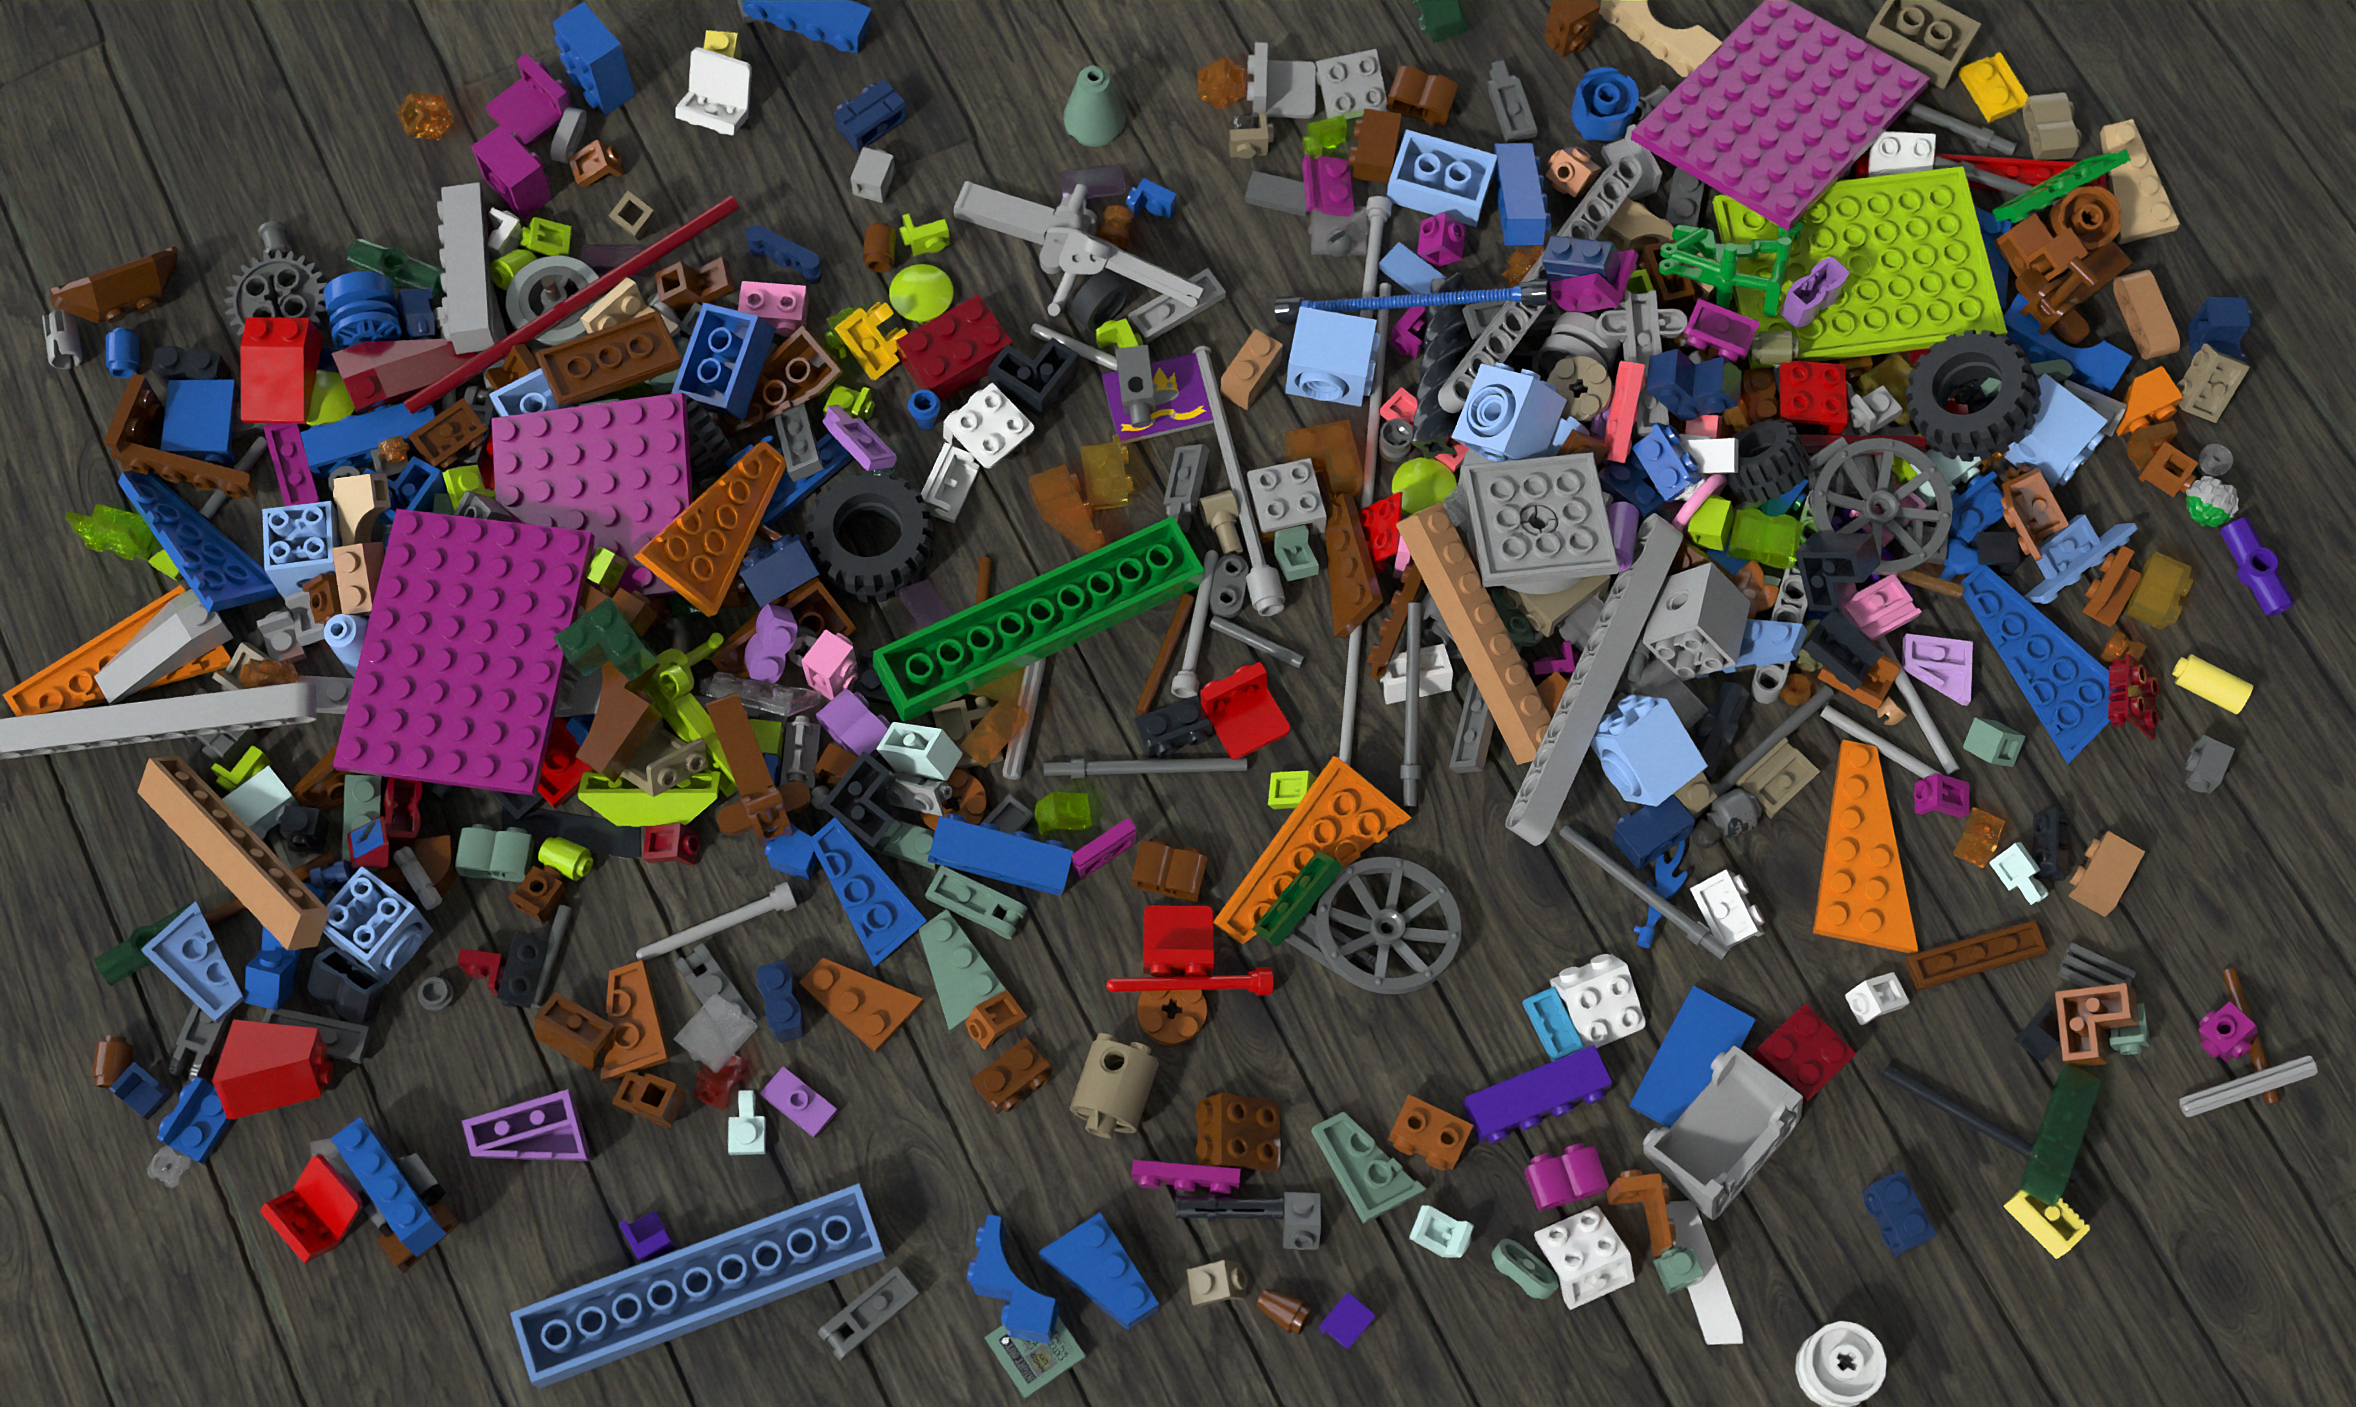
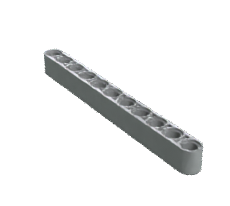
M1626 155L1607 168L1556 236L1595 240L1641 178L1642 167L1640 162L1633 156ZM1544 252L1521 282L1548 279L1547 270H1545L1542 263ZM1507 300L1438 393L1440 406L1449 413L1461 411L1477 375L1473 368L1478 372L1481 364L1493 367L1496 362L1503 364L1546 305L1526 306L1522 305V302ZM1456 391L1460 393L1461 398L1457 395Z
M1658 514L1650 515L1639 528L1636 535L1632 565L1626 571L1619 572L1507 816V829L1534 846L1540 845L1548 837L1682 542L1683 533Z
M291 683L0 719V760L313 722L317 720L316 685L311 683Z

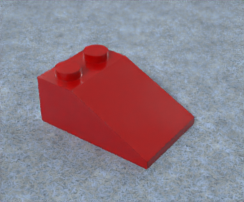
M246 317L240 346L241 420L243 423L307 424L323 342V336L309 318Z

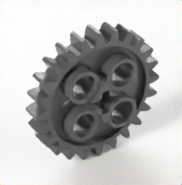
M277 250L275 258L272 259L267 252H264L262 262L252 257L253 267L248 268L241 265L240 267L244 275L242 277L238 275L232 276L238 284L237 286L227 287V290L233 297L224 299V302L231 308L225 314L232 320L230 326L235 331H238L237 335L241 339L246 317L266 318L272 316L271 318H283V314L285 318H309L316 327H325L320 321V317H329L324 307L326 305L323 295L327 285L325 283L327 278L322 272H319L320 269L314 262L310 263L304 255L298 259L295 253L290 251L285 258L284 254ZM272 277H274L275 289L281 296L279 298L276 295L275 289L272 287ZM296 279L293 285L285 287L289 280ZM265 287L260 295L254 296L258 289ZM278 305L280 306L281 311H282V314H281V312L277 309L276 306H278ZM303 307L298 315L292 316L297 308Z

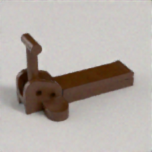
M2111 241L2084 261H2081L2078 256L2074 257L2067 264L2071 271L2051 283L2038 271L2027 269L2016 280V288L2029 302L2020 313L2023 317L2029 313L2034 316L2042 325L2038 330L2041 336L2053 327L2067 342L2078 344L2089 334V326L2076 309L2110 284L2116 277L2124 273L2133 262Z
M738 692L705 703L742 801L720 810L717 816L719 829L729 836L738 835L753 829L760 847L767 845L766 842L781 836H792V829L787 816L799 812L809 805L811 800L809 788L806 784L799 781L775 787Z

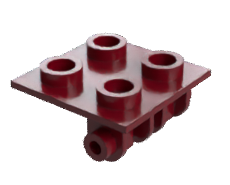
M2126 654V661L2122 659L2114 660L2113 665L2109 667L2110 685L2108 690L2112 693L2108 695V700L2111 701L2108 702V719L2111 720V725L2117 727L2124 726L2125 721H2130L2149 739L2154 740L2155 727L2159 723L2158 713L2155 709V696L2159 694L2158 680L2134 657Z

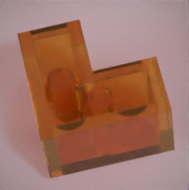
M1349 419L1285 432L1283 450L1286 462L1311 458L1314 473L1323 472L1330 500L1337 499L1341 493L1353 496L1362 494L1364 474Z

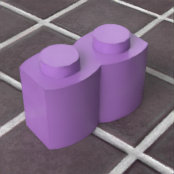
M1834 257L1820 261L1812 269L1810 276L1797 280L1790 287L1780 315L1796 329L1808 325L1815 319L1819 310L1825 309L1836 302L1841 294L1849 271Z
M768 603L758 615L756 621L757 633L752 636L746 646L744 660L751 678L774 684L783 673L786 660L785 654L792 648L796 640L797 624L791 609Z
M847 688L816 714L817 721L821 724V727L844 750L858 757L865 751L871 757L876 758L880 754L877 747L891 726L890 722L883 715L879 714L876 717L867 709L870 707V704L861 693L856 691L853 694Z

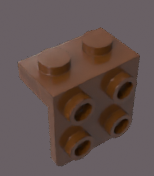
M1219 1093L1198 1101V1108L1196 1110V1121L1198 1123L1196 1156L1199 1166L1224 1168L1231 1166L1267 1172L1279 1170L1280 1107L1276 1101Z

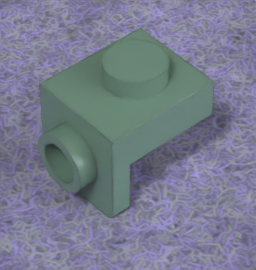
M1306 525L1275 532L1274 555L1287 581L1318 575L1319 564L1308 544L1309 530Z
M2144 1003L2137 1004L2140 1025L2110 1028V1046L2114 1050H2120L2122 1055L2142 1053V1048L2151 1047L2146 1005Z

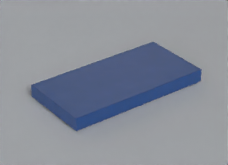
M1692 986L1629 1107L1670 1129L1712 1081L1714 1071L1711 1069V1065L1715 1058L1721 1052L1727 1054L1734 1045L1740 1049L1756 1019Z

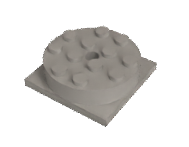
M1593 452L1461 465L1460 474L1470 518L1468 541L1471 552L1480 567L1483 587L1503 585L1512 590L1528 594H1550L1566 590L1579 583L1585 577L1618 574L1619 563Z

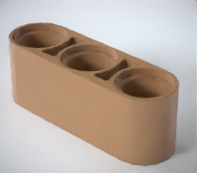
M2143 270L2116 277L2113 282L2114 295L2141 357L2147 360L2179 351L2180 337L2152 272Z

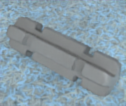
M403 847L401 850H398L393 855L394 859L402 869L403 874L425 909L431 910L442 902V898L435 887H433V883L419 861H417L413 851L409 847Z

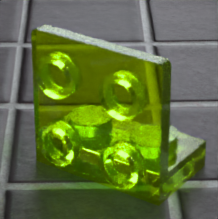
M96 504L91 517L67 511L65 519L73 527V532L81 537L86 547L98 552H103L104 549L111 550L118 556L128 560H134L135 557L148 560L157 539L141 515Z

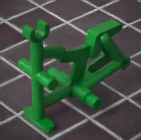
M1798 221L1797 227L1791 228L1789 231L1778 225L1777 235L1779 240H1754L1750 245L1715 243L1714 232L1710 229L1678 225L1672 232V238L1676 242L1673 244L1667 243L1661 247V256L1667 259L1659 263V272L1663 275L1676 274L1717 287L1716 305L1727 310L1732 299L1734 286L1766 291L1763 314L1768 318H1772L1777 313L1782 285L1786 280L1793 242L1801 238L1803 223ZM1701 253L1704 257L1697 256V254ZM1759 253H1776L1771 278L1736 272L1738 258L1752 257L1755 259L1759 256ZM1686 263L1689 265H1693L1700 268L1701 271L1680 264Z

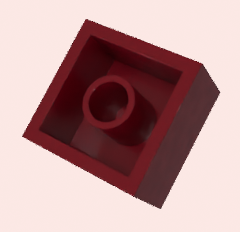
M1805 1003L1755 1050L1751 1058L1803 1096V1107L1850 1062L1856 1053Z

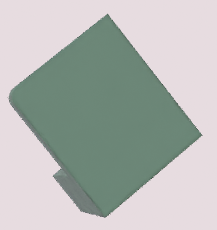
M1975 717L1963 748L1991 764L2013 767L2026 736L1998 721Z

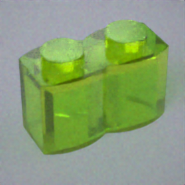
M1755 508L1737 510L1727 556L1748 562L1755 560L1776 568L1793 569L1796 561L1795 551L1799 548L1803 523L1796 521L1794 517L1789 515L1769 517Z

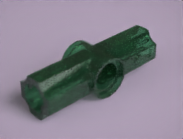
M358 238L356 241L353 240L348 248L346 259L348 265L363 271L381 273L390 279L394 288H431L433 298L440 295L443 291L441 273L446 272L408 257L400 248L393 247L387 249L361 238ZM396 266H401L400 268H398V269H396V270H392V269L395 268Z
M187 904L151 926L143 925L137 927L131 933L129 939L95 958V965L106 982L113 986L148 964L155 965L141 949L191 905Z

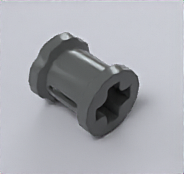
M269 221L258 228V235L264 241V252H267L272 259L275 258L277 250H280L285 258L290 251H293L291 246L287 244L285 236L288 232L287 226L281 221Z

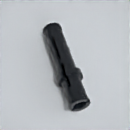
M1208 1193L1207 1197L1175 1196V1219L1207 1218V1222H1215V1218L1283 1220V1197L1280 1196L1215 1197V1193Z

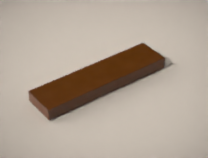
M2035 919L1912 954L1905 958V962L1916 990L1920 991L2045 955L2048 952V948Z

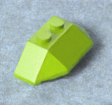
M706 768L653 797L621 775L614 783L597 771H587L582 774L578 798L616 826L640 827L676 823L686 826L717 799L721 772L711 771Z

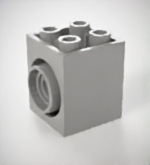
M1712 562L1665 577L1649 612L1642 643L1681 681L1737 665L1750 601Z

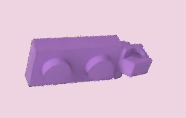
M839 405L827 407L828 410L823 423L867 471L894 467L897 458L896 454L861 418L852 419Z

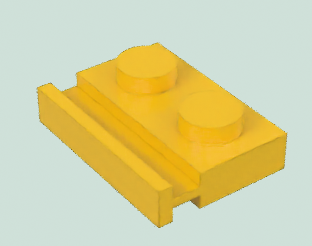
M2000 52L1996 53L1992 58L1986 57L1963 66L1958 73L1988 123L2016 112L2017 109L2023 107L2028 98V95Z

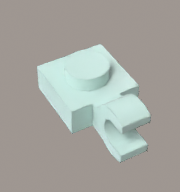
M2021 842L2015 843L1989 862L2010 891L2018 886L2031 905L2035 902H2040L2049 895L2045 886L2033 877L2034 874L2040 871V868Z
M753 1090L739 1091V1117H729L728 1153L730 1155L766 1154L765 1116H755L756 1094H754Z

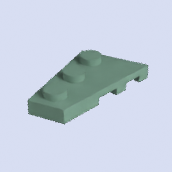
M946 909L918 930L951 1034L965 1024V1021L976 1005L1006 989Z
M1345 1112L1313 1126L1311 1129L1314 1138L1363 1224L1425 1192L1426 1188L1418 1181L1412 1180L1401 1169L1402 1166L1394 1158L1390 1159L1375 1145V1140Z

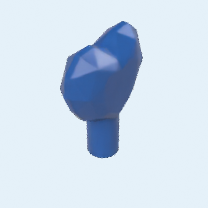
M1960 538L1950 539L1947 542L1945 568L1936 578V585L1945 589L1956 574L1971 573L1979 565L1977 548H1969L1966 542Z

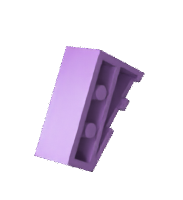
M569 1090L462 1121L470 1154L476 1158L592 1161L574 1093Z

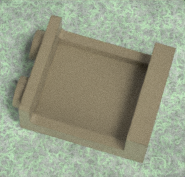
M1611 576L1585 577L1579 583L1566 590L1550 594H1528L1504 586L1503 595L1506 602L1512 608H1518L1527 617L1533 629L1541 631L1546 637H1549L1554 633L1558 622L1588 599L1593 597L1598 601L1607 593Z
M661 716L623 770L621 776L655 797L708 768L705 741L698 738L688 744L664 729Z

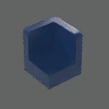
M135 1062L109 1088L113 1094L146 1120L172 1094L171 1091Z

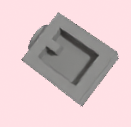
M1882 385L1863 398L1858 394L1851 397L1849 415L1857 427H1863L1870 435L1901 416L1902 408Z
M289 611L273 612L264 619L257 621L258 629L263 634L268 655L274 660L272 663L274 669L307 659L304 646L302 647L296 639L294 618Z

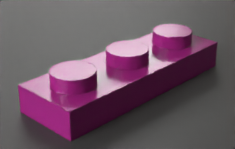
M271 424L263 427L285 506L321 502L313 472L307 461L299 424Z
M1133 1160L1132 1182H1139L1138 1186L1142 1188L1157 1189L1160 1188V1184L1174 1185V1189L1178 1191L1193 1192L1196 1190V1187L1210 1188L1211 1193L1220 1195L1231 1194V1190H1238L1240 1169Z

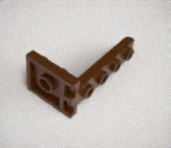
M132 373L103 441L105 446L112 448L111 455L114 460L121 461L120 469L122 471L133 470L147 475L148 472L159 474L162 478L174 483H179L180 480L190 482L195 487L205 491H210L212 488L221 490L226 495L236 499H242L243 496L255 499L258 490L251 483V477L246 472L149 448L153 427L162 418L163 405L146 377Z
M1466 549L1477 573L1479 574L1482 580L1480 567L1477 561L1475 560L1472 552ZM1415 562L1413 565L1407 563L1401 578V582L1405 583L1403 591H1395L1390 604V609L1394 610L1391 618L1385 616L1378 634L1383 639L1380 645L1374 643L1370 651L1367 663L1372 664L1369 677L1380 680L1384 677L1408 620V603H1415L1422 583H1425ZM1485 587L1490 596L1492 587Z

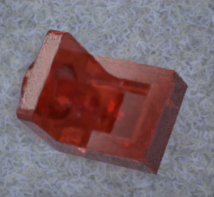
M717 1047V1050H714L697 1074L694 1097L708 1105L725 1110L729 1103L730 1093L747 1071L749 1061Z

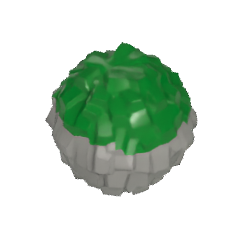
M2203 476L2201 480H2196L2190 488L2186 489V508L2190 513L2191 519L2200 523L2202 527L2206 525L2217 527L2224 524L2227 520L2234 518V514L2239 510V498L2237 497V489L2235 487L2222 485L2221 480L2211 476Z

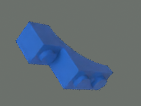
M765 753V763L777 788L782 770L779 757ZM789 821L793 835L789 837L784 835L768 841L765 855L768 856L767 859L771 869L810 881L818 860L809 842L812 836L802 832Z
M303 883L323 904L326 903L327 890L315 889L311 884ZM263 926L262 950L246 966L244 1003L278 1011L293 993L294 977L302 948L287 950Z
M987 1214L985 1226L980 1225L978 1228L976 1247H979L977 1259L971 1260L969 1264L967 1280L971 1282L975 1295L1011 1301L1005 1302L1001 1316V1323L1005 1324L1009 1337L1052 1345L1059 1314L1057 1301L1054 1298L1046 1297L1031 1290L1013 1274L1005 1258L1004 1236L1006 1228L1002 1217Z

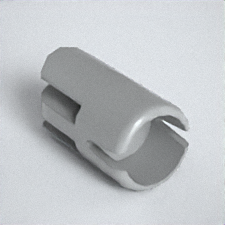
M59 310L51 312L49 316L43 315L47 355L51 366L58 369H70L71 355H73L75 366H78L82 362V351L76 315L64 310L62 312Z

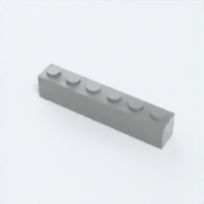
M480 182L442 187V201H437V209L440 220H443V225H438L441 244H444V249L439 250L442 267L446 268V273H441L442 288L444 293L447 292V297L442 298L444 315L448 317V322L443 323L445 339L447 342L452 341L456 354L486 350L495 344L486 201Z

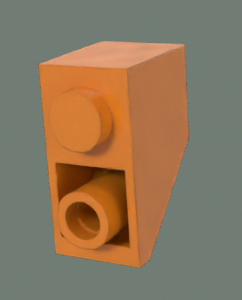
M2163 366L2135 378L2125 392L2123 403L2127 407L2116 427L2115 432L2118 436L2130 431L2132 434H2136L2145 429L2150 424L2149 422L2156 419L2164 421L2176 413L2177 410L2175 408L2183 396Z

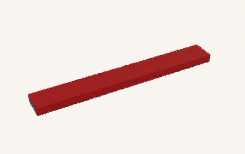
M1866 150L1854 162V179L1868 178L1870 150ZM1934 154V160L1938 156L1957 163L1965 161L1974 164L1976 169L2034 187L2078 163ZM2106 173L2079 187L2097 186L2107 190ZM1972 180L1968 182L1969 189L2000 190Z

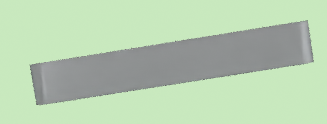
M1813 490L1808 494L1801 513L1770 621L1786 620L1790 623L1802 624L1808 603L1799 568L1795 565L1797 562L1795 551L1807 540L1803 534L1818 533L1812 515ZM1826 503L1827 514L1831 523L1836 505ZM1795 591L1799 593L1801 598L1792 599L1786 592ZM1791 661L1756 667L1751 684V694L1756 701L1769 704L1778 699ZM1764 679L1770 680L1776 687L1772 689L1765 688L1761 685L1760 681Z

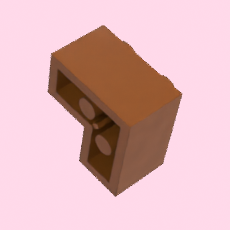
M2036 213L1993 242L2017 278L2025 270L2033 269L2049 281L2069 268L2067 264L2074 257L2078 256L2082 259L2089 254L2080 238L2075 235L2071 228H2068L2053 239L2046 225L2038 218Z
M2127 983L2055 992L2063 1061L2072 1068L2108 1064L2104 1029L2140 1025L2136 992Z

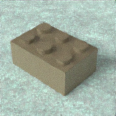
M1887 0L1871 24L1864 42L1930 77L1929 82L1945 89L1971 47L1981 23L1936 0Z

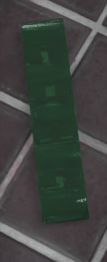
M2071 1063L2065 1064L2052 1090L2019 1185L2020 1191L2051 1207L2057 1204L2067 1185L2101 1083V1078Z

